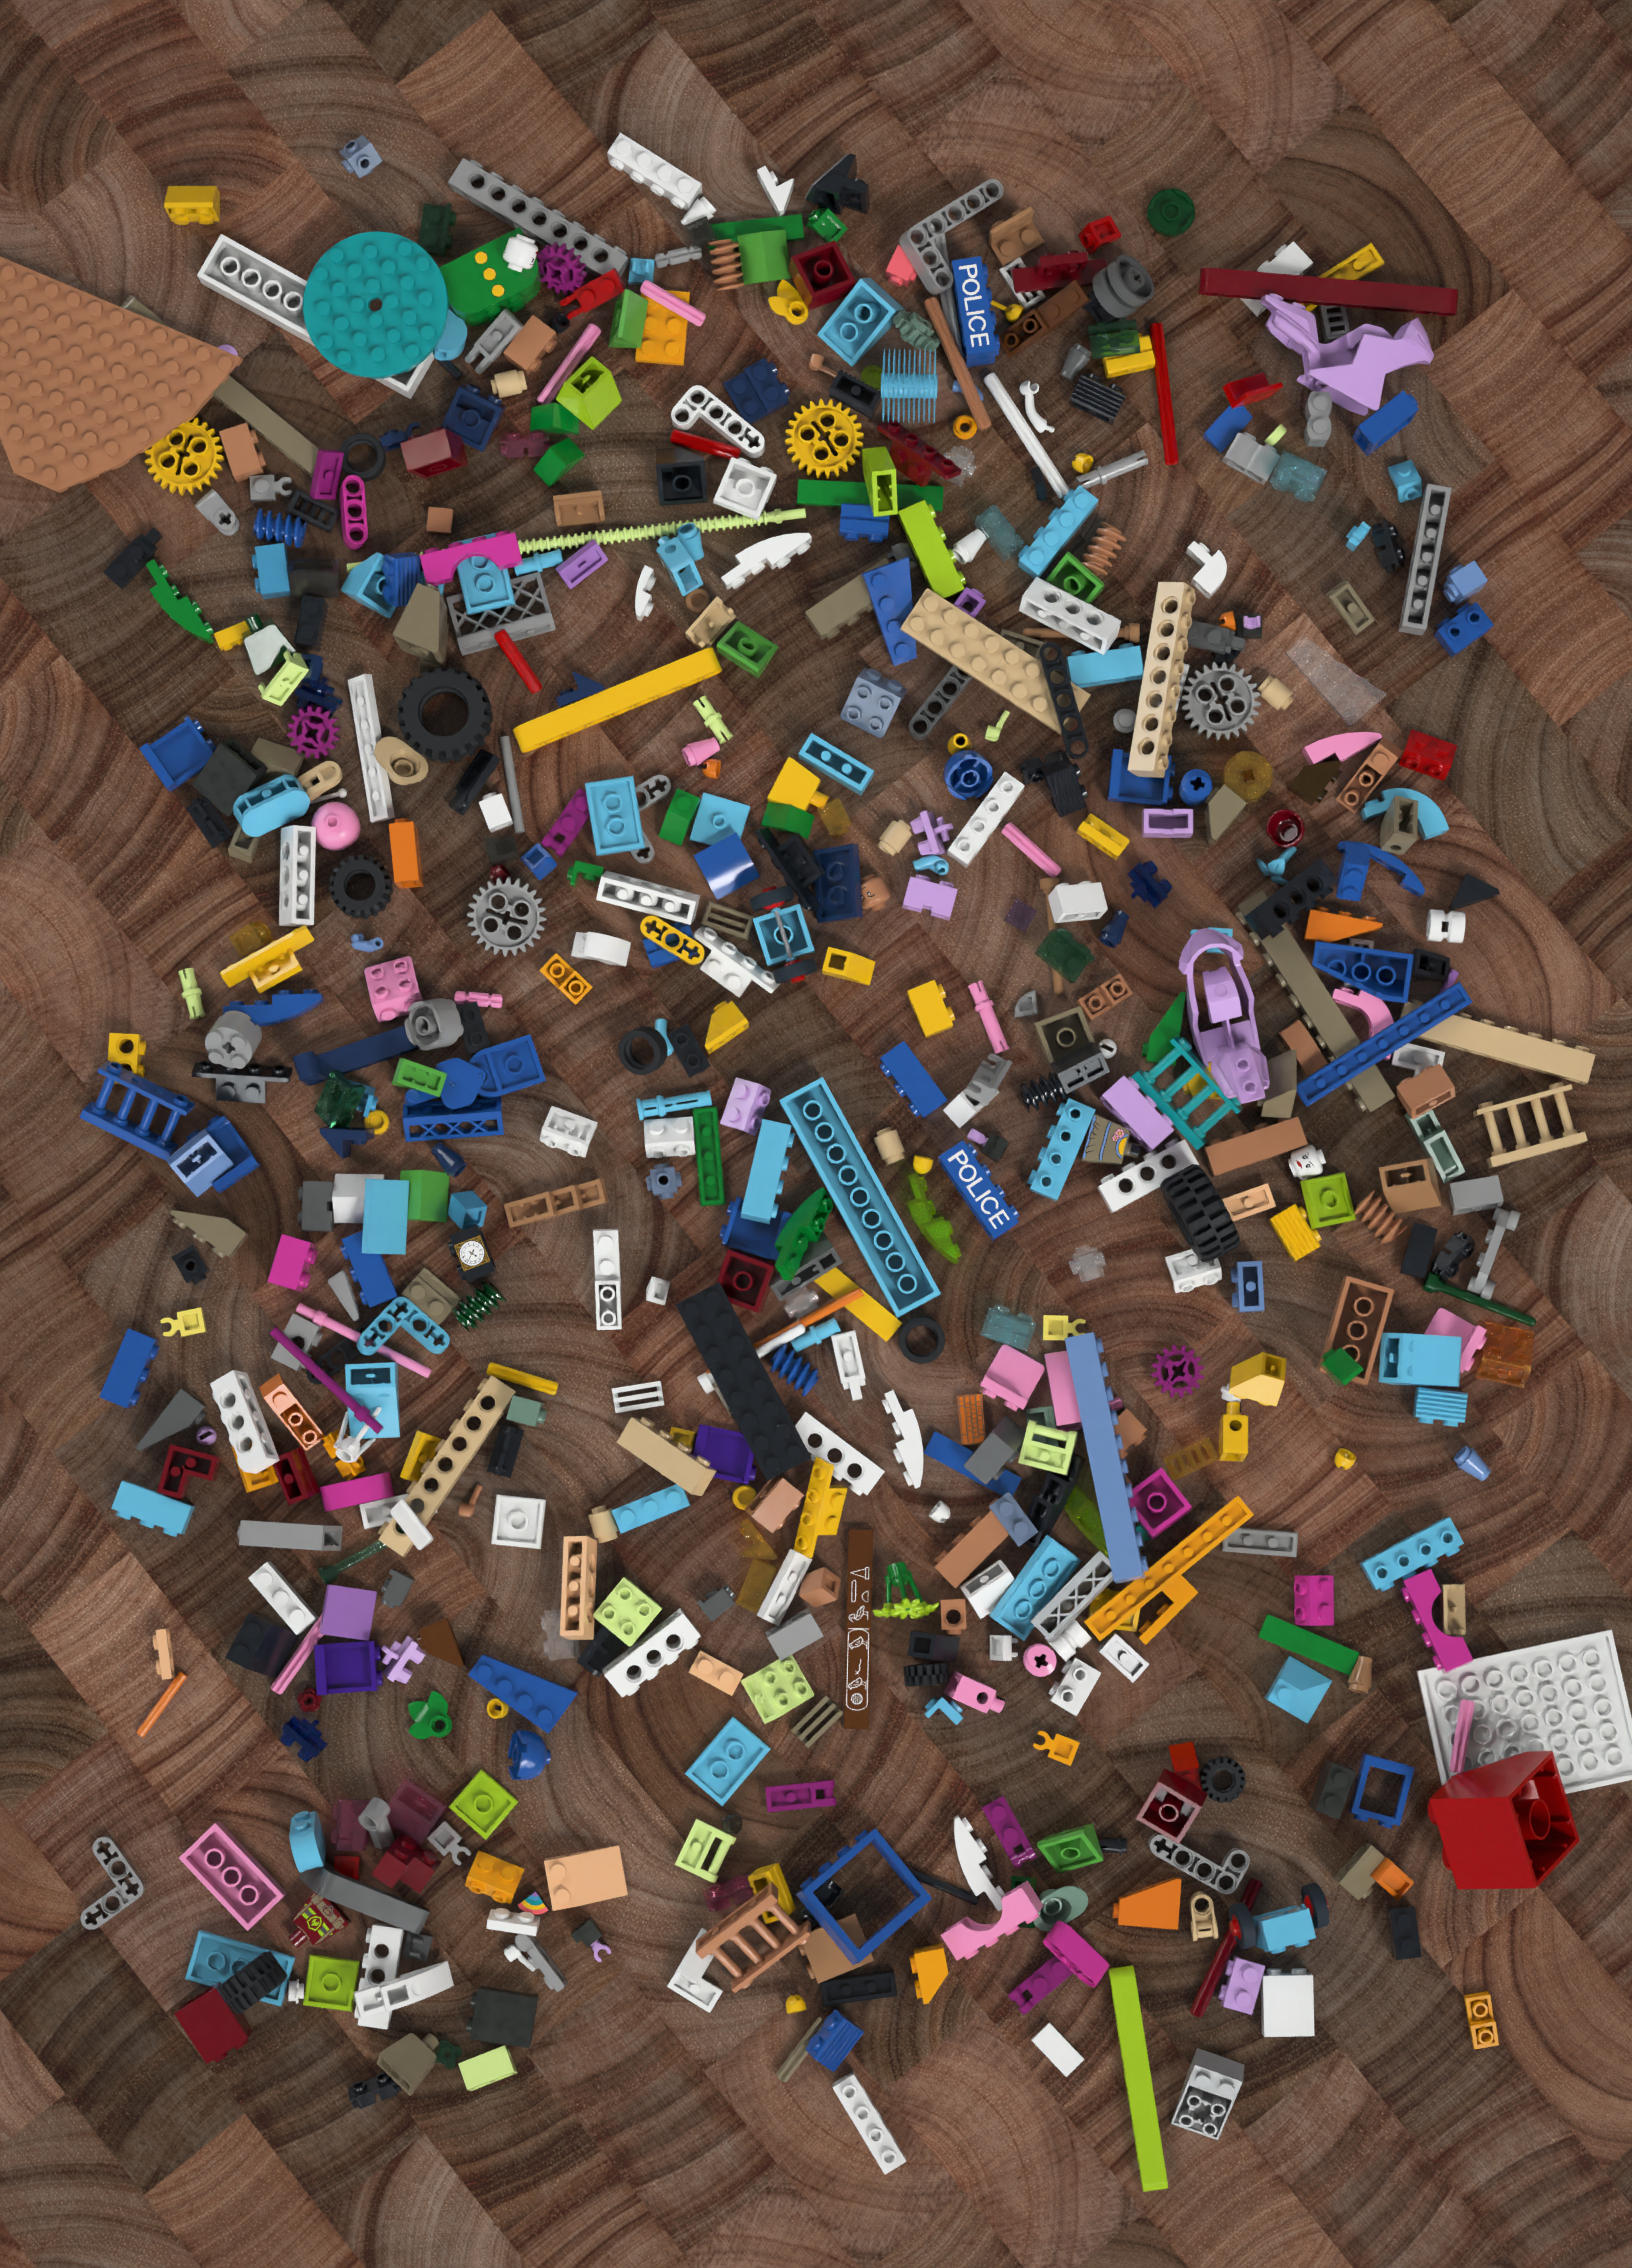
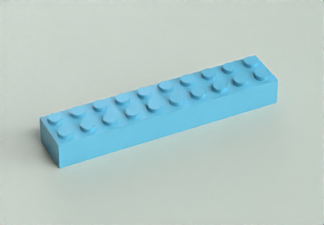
M821 1077L779 1100L896 1318L939 1296L941 1293L824 1078Z

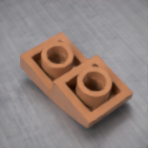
M1119 973L1077 1000L1076 1004L1081 1006L1087 1021L1091 1022L1133 993Z
M1300 1020L1295 1021L1278 1032L1288 1051L1291 1049L1297 1050V1063L1305 1076L1308 1077L1328 1064Z

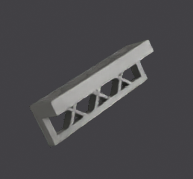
M1099 1551L1030 1621L1051 1643L1113 1581L1112 1571L1106 1577H1102L1111 1568L1110 1560ZM1092 1587V1591L1088 1595H1084ZM1075 1604V1608L1071 1611V1613H1067L1069 1609ZM1057 1623V1627L1049 1634L1048 1631Z

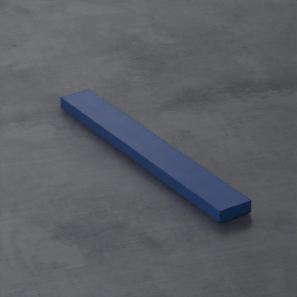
M1459 981L1297 1084V1095L1304 1106L1308 1107L1471 1004V998Z

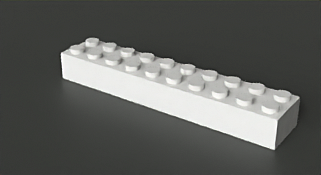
M221 234L197 274L201 284L315 346L307 331L303 314V298L307 281ZM433 352L422 363L408 372L405 371L393 375L391 378L375 380L411 399L434 360Z

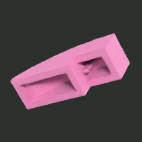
M1373 732L1334 735L1304 747L1302 753L1309 765L1319 764L1330 757H1333L1335 761L1343 762L1378 743L1383 737L1380 733Z
M1067 1350L1044 1354L1056 1427L1081 1423Z

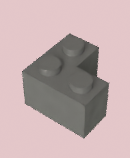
M1005 1415L963 1466L985 1485L992 1478L996 1481L1005 1471L1002 1467L1007 1461L1011 1464L1022 1449L1026 1431Z

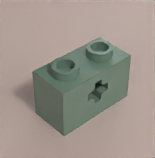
M513 1395L506 1419L539 1427V1423L544 1424L547 1409H544V1403Z

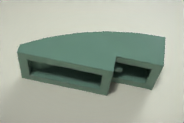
M1433 1110L1413 1120L1408 1113L1404 1115L1427 1158L1433 1157L1435 1171L1444 1184L1466 1172Z

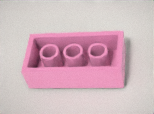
M220 1821L214 1823L179 1857L247 1931L287 1894L283 1887Z

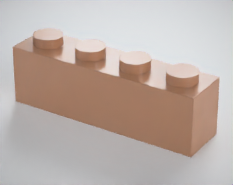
M1299 1117L1277 1118V1124L1269 1126L1265 1122L1254 1126L1255 1131L1245 1134V1131L1241 1130L1230 1134L1231 1139L1222 1142L1221 1138H1217L1207 1142L1208 1147H1205L1203 1152L1212 1177L1306 1146L1308 1143Z
M998 1497L987 1506L990 1511L984 1517L979 1514L969 1524L972 1529L966 1535L961 1532L952 1541L955 1546L949 1552L943 1550L934 1559L937 1563L934 1568L955 1589L1009 1535L989 1508L991 1504L999 1499Z

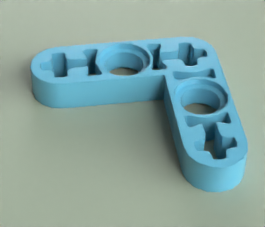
M397 1297L368 1326L357 1341V1348L360 1353L368 1356L373 1355L401 1326L433 1354H441L448 1347L450 1338L440 1326L409 1299ZM397 1306H405L404 1312H400L395 1319L392 1315L397 1310ZM382 1320L388 1321L391 1324V1330L383 1332L380 1330L378 1323ZM413 1321H423L426 1329L424 1331L415 1330ZM430 1329H432V1333L428 1336V1338H425L424 1336L428 1333ZM375 1333L378 1337L374 1340L372 1346L366 1347L364 1345L365 1340H370ZM441 1338V1344L435 1346L433 1344L434 1339Z

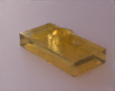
M754 1558L736 1604L758 1613L778 1567Z

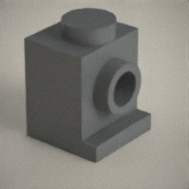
M391 1569L389 1574L393 1575L392 1579L387 1578L381 1589L384 1592L381 1603L394 1609L395 1606L401 1607L415 1579L395 1569Z
M728 1585L721 1590L715 1587L705 1595L707 1601L703 1602L700 1599L696 1603L712 1622L735 1604L733 1599L736 1595Z

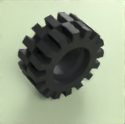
M948 1662L903 1666L906 1687L950 1682Z
M1222 1756L1215 1759L1212 1758L1208 1763H1205L1203 1770L1200 1772L1202 1790L1208 1793L1207 1796L1219 1803L1232 1802L1233 1799H1237L1240 1793L1244 1791L1243 1788L1246 1785L1245 1772L1240 1764L1231 1758ZM1219 1770H1226L1232 1776V1783L1226 1789H1218L1213 1783V1777Z

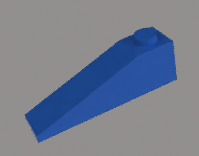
M1316 941L1312 966L1381 1000L1407 1004L1414 955Z

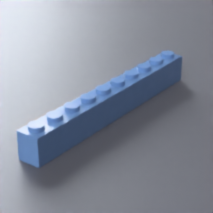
M1094 1332L1065 1338L1113 1580L1118 1584L1146 1578L1145 1571H1149L1146 1556H1141L1140 1547L1144 1546L1141 1531H1136L1135 1522H1139L1136 1507H1131L1130 1498L1134 1497L1131 1482H1126L1125 1473H1129L1126 1458H1121L1120 1449H1124L1121 1434L1117 1435L1115 1425L1119 1424L1117 1412L1111 1409L1110 1401L1114 1400L1111 1386L1106 1384L1105 1377L1109 1376L1107 1363L1101 1360L1100 1353L1104 1352L1102 1339L1097 1338Z

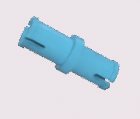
M560 549L540 555L539 553H534V556L522 559L523 565L516 566L514 569L517 576L537 570L538 572H543L544 568L562 564L564 562Z
M833 1317L816 1327L814 1325L809 1327L810 1330L792 1339L791 1343L796 1353H798L800 1350L815 1343L817 1345L822 1343L821 1340L841 1330L836 1319Z

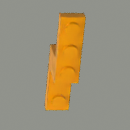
M1182 1575L1161 1591L1172 1603L1170 1605L1164 1603L1155 1612L1158 1616L1152 1622L1147 1620L1138 1629L1140 1634L1137 1638L1146 1645L1198 1593Z

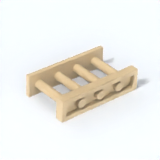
M1563 1082L1549 1085L1550 1090L1496 1105H1493L1492 1101L1478 1105L1479 1109L1475 1110L1473 1115L1475 1117L1483 1114L1494 1151L1491 1152L1493 1157L1486 1159L1489 1169L1588 1141L1585 1131L1578 1133L1577 1129L1573 1127L1564 1092L1572 1089L1571 1084L1564 1086ZM1552 1095L1555 1097L1564 1128L1563 1138L1555 1140L1553 1135H1550L1540 1101L1541 1098ZM1526 1102H1531L1541 1137L1539 1139L1540 1144L1530 1146V1142L1526 1141L1516 1106ZM1507 1108L1517 1142L1516 1150L1508 1153L1506 1148L1503 1149L1493 1111Z

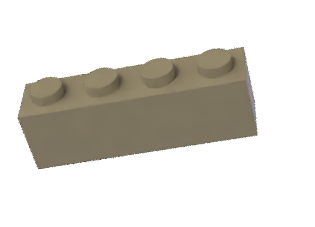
M884 558L883 560H881L880 562H878L866 571L888 564L889 562L886 558ZM862 574L805 611V618L821 640L826 637L828 640L835 637L840 632L839 628L845 624L850 626L860 619L859 615L867 610L869 613L874 610Z

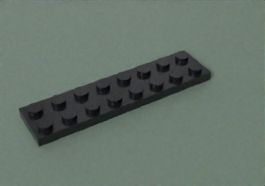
M718 1282L676 1304L767 1481L811 1459L802 1438L721 1283Z

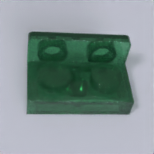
M424 203L418 245L429 255L446 257L447 249H452L453 235H450L451 226L455 227L457 212H454L452 204L447 203L446 206Z
M1063 928L1050 930L1035 951L1039 958L1070 984L1075 983L1087 964L1093 963L1096 959L1087 946L1077 943L1073 939V935Z
M333 1070L330 1072L314 1111L329 1128L348 1127L365 1091V1087L362 1084L352 1085L339 1070Z

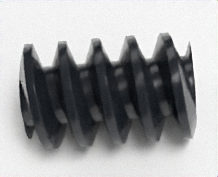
M1052 1072L1048 1073V1081L1042 1075L1039 1076V1084L1031 1079L1029 1081L1030 1088L1025 1083H1021L1020 1094L1028 1114H1030L1031 1105L1037 1111L1039 1110V1102L1048 1107L1049 1098L1055 1104L1057 1103V1095H1060L1064 1100L1067 1099L1066 1093L1057 1081L1058 1078Z

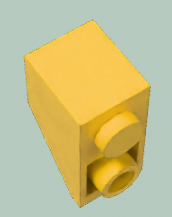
M828 947L822 974L870 986L875 961L848 951Z

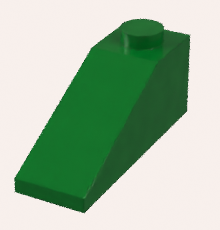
M1180 992L1148 1038V1043L1143 1042L1141 1057H1145L1146 1064L1156 1065L1175 1048L1170 1041L1176 1036L1180 1038L1186 992ZM1176 1060L1168 1067H1175Z

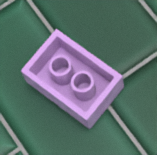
M1122 1076L1099 1100L1124 1128L1130 1130V1134L1141 1144L1147 1153H1150L1174 1131L1171 1127L1174 1123L1166 1114L1160 1115L1155 1110L1156 1103L1148 1095L1144 1097L1138 1091L1140 1086L1133 1078L1129 1077L1127 1079L1125 1076Z

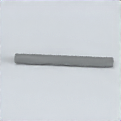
M509 736L500 737L515 833H523L525 829Z

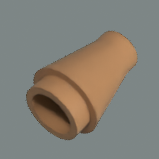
M1358 1656L1347 1682L1349 1684L1348 1690L1360 1694H1368V1690L1371 1689L1373 1659Z

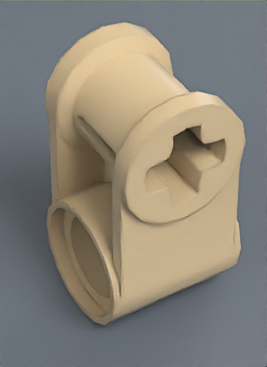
M1196 1891L1189 1898L1193 1941L1204 1937L1217 1939L1218 1928L1213 1901L1206 1892ZM1199 1898H1205L1208 1901L1207 1906L1202 1910L1195 1908V1902Z

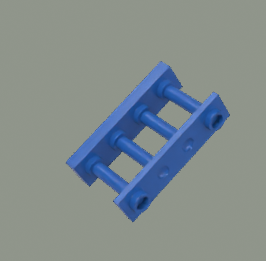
M107 1060L98 1069V1073L106 1076L96 1103L91 1101L82 1110L79 1118L166 1160L177 1151L179 1146L172 1142L171 1137L180 1115L186 1116L194 1108L195 1103L189 1101L184 1095L175 1094L124 1069L117 1062ZM115 1081L128 1087L118 1114L105 1107ZM137 1092L150 1098L139 1125L127 1118ZM159 1103L172 1109L162 1135H158L149 1129Z

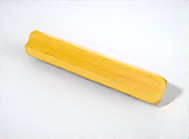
M490 1362L487 1368V1374L490 1376L492 1375L496 1378L547 1394L555 1395L558 1389L557 1382Z

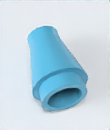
M694 523L680 526L677 530V538L693 561L700 560L704 557L700 529Z

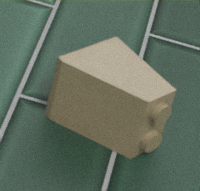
M417 583L392 635L400 650L444 668L446 665L447 606L437 587L428 583L425 586Z

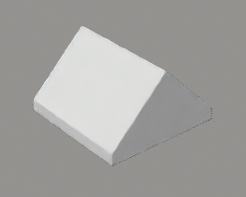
M335 1174L332 1193L334 1223H363L365 1179H385V1174Z

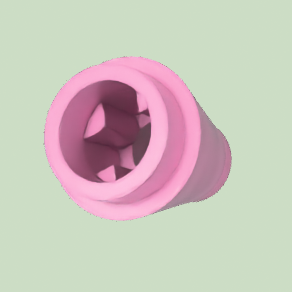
M713 737L686 744V747L682 749V754L688 766H698L720 751L717 740Z

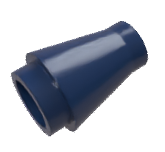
M1117 910L1100 930L1099 941L1110 948H1116L1117 944H1121L1129 916L1125 912Z
M441 1142L436 1144L431 1150V1153L448 1176L451 1175L453 1178L459 1176L467 1166L463 1156L446 1147Z

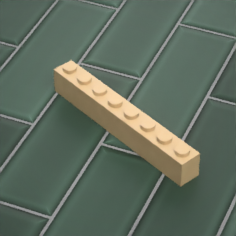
M1410 999L1407 1004L1402 1003L1398 1020L1423 1005L1424 1002ZM1457 1012V1015L1450 1016L1417 1037L1583 1085L1589 1081L1595 1059V1054L1589 1053V1048L1578 1045L1575 1046V1049L1566 1047V1042L1557 1039H1552L1551 1042L1542 1040V1035L1528 1032V1035L1518 1033V1028L1505 1025L1504 1029L1495 1027V1022L1481 1019L1480 1022L1471 1020V1015Z

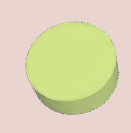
M1280 424L1264 442L1273 447L1287 432V429Z

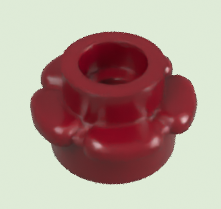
M498 863L496 866L492 865L490 867L492 872L489 875L496 884L498 877L502 879L503 883H506L508 876L512 878L510 872L503 864Z
M306 1688L304 1692L299 1693L297 1702L300 1704L299 1708L302 1711L315 1712L320 1708L322 1697L317 1695L315 1689ZM308 1698L312 1699L311 1703L307 1702Z

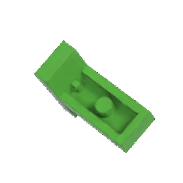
M400 1058L391 1085L406 1089H416L440 1097L447 1073Z

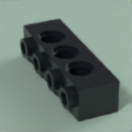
M1319 858L1244 918L1261 940L1269 935L1274 938L1284 930L1281 925L1285 922L1291 925L1301 917L1298 913L1303 909L1307 912L1317 904L1315 899L1318 896L1324 899L1334 890L1331 886L1338 882V880L1323 860Z

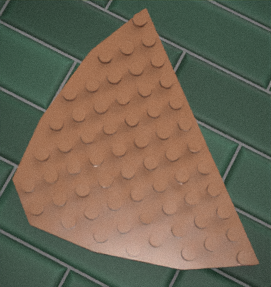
M0 257V439L14 474L53 491L61 493L68 490L71 486L79 483L82 484L99 477L100 474L109 470L122 467L138 453H143L171 434L172 430L193 419L211 399L214 391L230 377L229 374L243 361L239 356Z

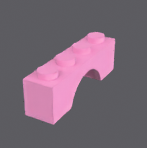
M1028 1880L1007 1892L1001 1899L1002 1916L998 1922L980 1924L969 1917H965L948 1927L941 1934L956 1960L965 1957L966 1960L973 1957L979 1952V1947L985 1945L988 1948L999 1941L998 1936L1005 1933L1008 1936L1019 1929L1018 1924L1023 1921L1029 1924L1039 1917L1038 1912L1042 1909L1043 1904Z

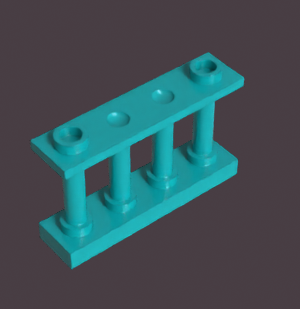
M1176 1036L1170 1041L1175 1048L1150 1071L1146 1070L1144 1072L1140 1069L1131 1078L1156 1103L1159 1110L1174 1123L1173 1125L1191 1145L1198 1150L1207 1142L1204 1137L1210 1128L1231 1109L1238 1114L1244 1108L1237 1097L1228 1099L1224 1096L1211 1072L1191 1052L1192 1046L1185 1038L1182 1037L1180 1039ZM1180 1055H1183L1192 1066L1169 1087L1160 1090L1155 1084V1078ZM1199 1073L1208 1084L1187 1104L1177 1108L1171 1102L1173 1100L1172 1096ZM1216 1091L1225 1102L1199 1126H1193L1188 1120L1190 1118L1189 1114Z

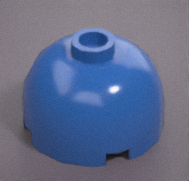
M958 751L948 759L944 766L943 776L949 792L959 799L967 800L966 797L973 796L978 798L987 792L993 783L992 766L977 751Z
M516 1730L517 1733L512 1734L509 1744L508 1758H512L513 1766H508V1771L512 1780H530L543 1772L545 1765L550 1762L551 1753L546 1748L543 1738L537 1733L528 1730Z

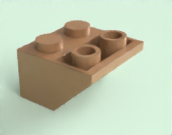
M1433 1157L1379 1167L1384 1195L1391 1210L1395 1211V1214L1442 1205Z

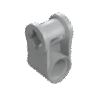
M211 489L195 504L199 512L208 521H211L222 534L230 536L239 530L240 524L236 515L214 489ZM227 519L228 521H231V523L227 525L226 523H223V521Z

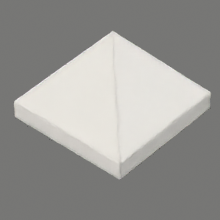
M651 1277L646 1288V1301L665 1305L670 1281Z

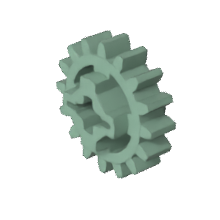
M902 309L893 317L892 322L899 329L900 337L905 342L914 346L915 349L920 350L922 348L924 351L926 349L930 353V349L934 352L939 346L940 339L934 333L933 325L918 313H911L909 311L907 313Z

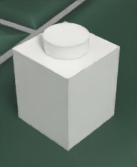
M496 792L482 797L483 800L479 802V805L491 833L513 824L502 793L497 795Z

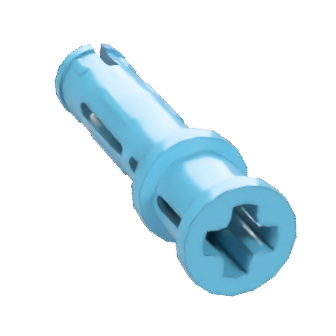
M710 1090L667 1098L657 1095L654 1099L642 1101L640 1098L636 1099L640 1121L644 1120V1117L656 1115L664 1117L666 1112L712 1105Z

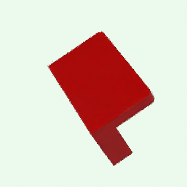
M1260 373L1227 383L1222 388L1232 409L1268 399L1279 391L1283 385L1281 382L1269 385L1265 374Z

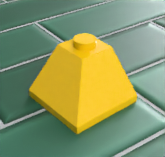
M723 1001L714 1008L715 1012L711 1016L705 1042V1049L708 1055L749 1028L747 1019L733 1001L728 1004L726 1001Z

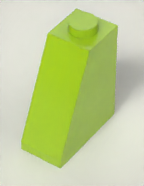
M886 446L862 449L863 475L873 516L898 514L896 468Z

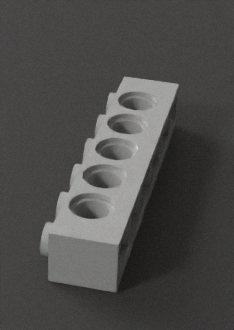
M1427 484L1423 491L1399 632L1422 636L1426 631L1452 488Z

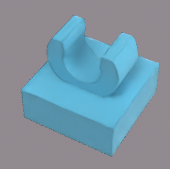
M630 258L629 284L642 285L645 280L653 283L655 260Z

